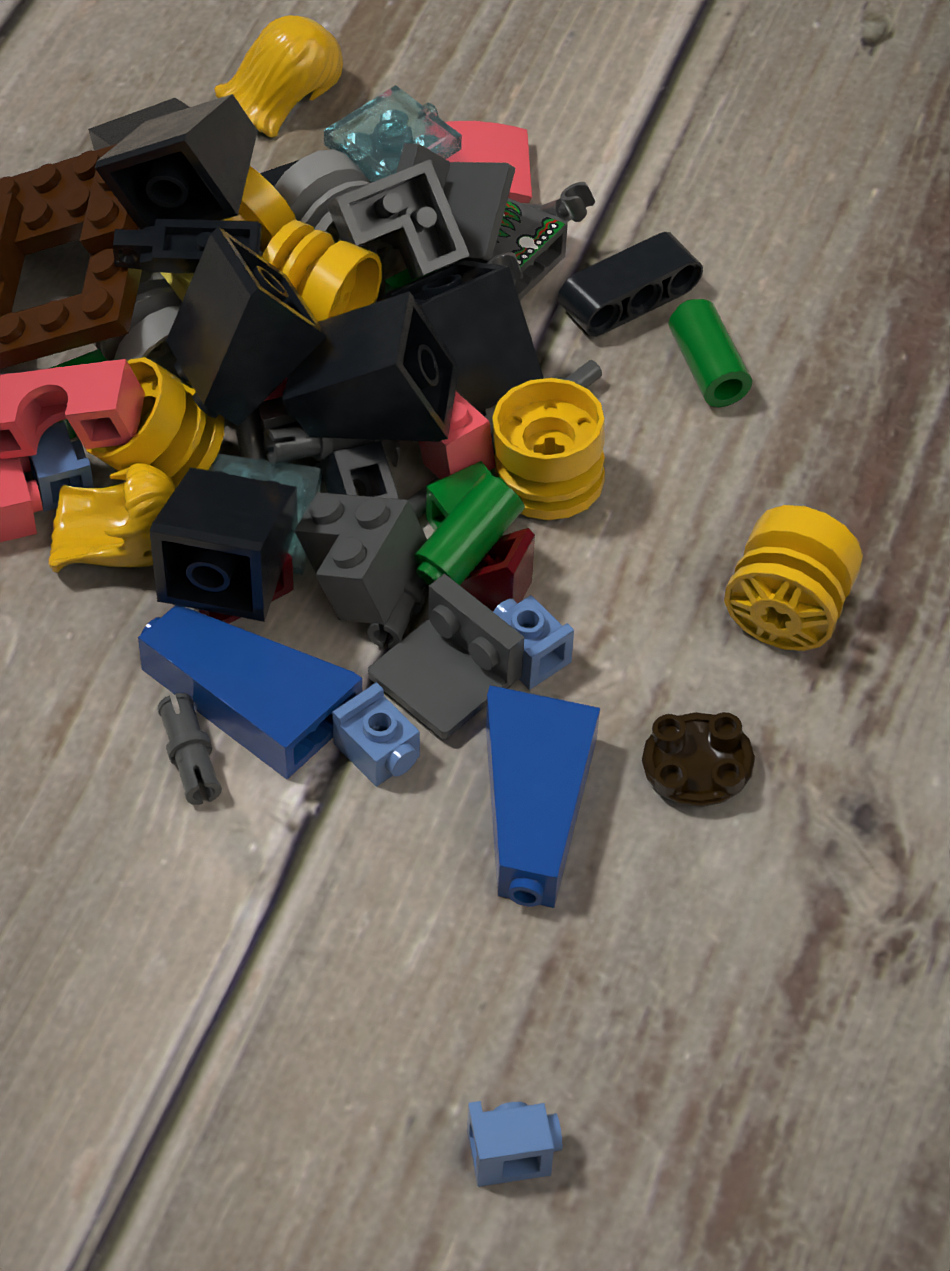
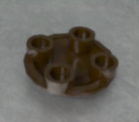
M698 712L679 716L665 714L658 717L653 723L652 734L645 742L642 756L646 778L660 795L678 804L696 807L720 804L740 793L752 777L755 761L750 739L743 733L740 719L726 712L716 715Z

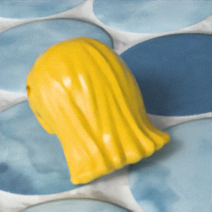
M288 15L275 19L261 31L247 51L233 78L227 83L215 86L216 97L221 98L233 94L255 128L268 137L274 138L278 135L280 127L290 111L301 99L314 91L309 99L313 101L338 82L343 69L341 47L336 38L327 29L308 17Z
M141 463L133 464L129 468L110 474V479L127 480L118 485L104 488H81L66 484L62 485L59 490L56 516L53 520L54 530L51 535L49 567L53 572L58 573L63 567L73 563H86L107 567H146L153 565L150 528L177 486L158 468Z

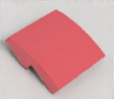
M448 121L432 123L427 126L425 130L426 148L449 162L509 163L515 167L508 198L520 203L530 202L532 187L527 129L482 121Z

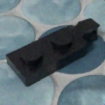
M156 219L155 226L145 227L143 230L115 229L113 241L115 266L148 272L195 273L208 239L217 227H220L261 256L262 224L258 221Z

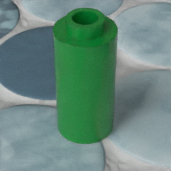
M691 299L681 303L672 313L668 324L706 403L713 407H725L738 402L750 391L752 378L715 305L706 299Z
M484 473L414 555L415 560L419 564V567L416 569L418 576L427 585H431L443 574H446L458 585H461L525 509L520 497L503 481L493 475Z

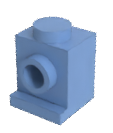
M65 422L50 426L40 438L36 455L29 456L33 480L37 482L44 512L57 509L59 490L64 484L72 487L94 488L89 459L85 456L81 441L71 442Z
M532 595L519 603L514 599H507L494 609L493 612L525 637L522 677L519 680L529 690L572 662L574 629L568 623L561 625Z
M377 682L333 711L334 745L376 787L391 776L397 777L406 773L415 764L417 758L420 757V731L384 696V689Z
M481 1101L468 1103L467 1134L478 1187L551 1176L553 1153L562 1151L563 1148L561 1127L557 1113L547 1114L545 1103L527 1105L524 1102H508L496 1107L493 1111L483 1112Z

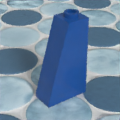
M175 605L162 617L152 619L144 627L141 635L138 636L141 668L145 673L174 695L175 693L190 695L194 702L195 711L286 780L333 738V711L363 692L362 678L350 670L183 606Z
M489 686L486 709V738L498 896L509 898L522 906L534 907L542 905L555 908L597 741L599 707Z

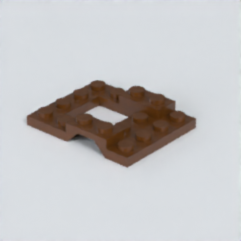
M117 144L95 151H86L73 158L53 164H45L37 169L0 179V369L129 333L142 270L116 267L113 241L115 229L139 230V227L95 170L96 161ZM80 240V243L90 253L82 293L13 313L12 308L25 256Z

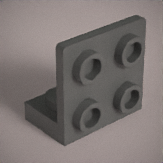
M404 143L397 172L426 160H431L470 256L462 260L488 262L491 260L513 181L515 167L509 163L449 162L419 143ZM393 233L379 238L398 248Z
M443 574L429 585L428 620L368 667V677L374 683L377 682L387 694L439 737L446 739L487 706V693L490 685L507 689L522 677L525 637L446 574Z

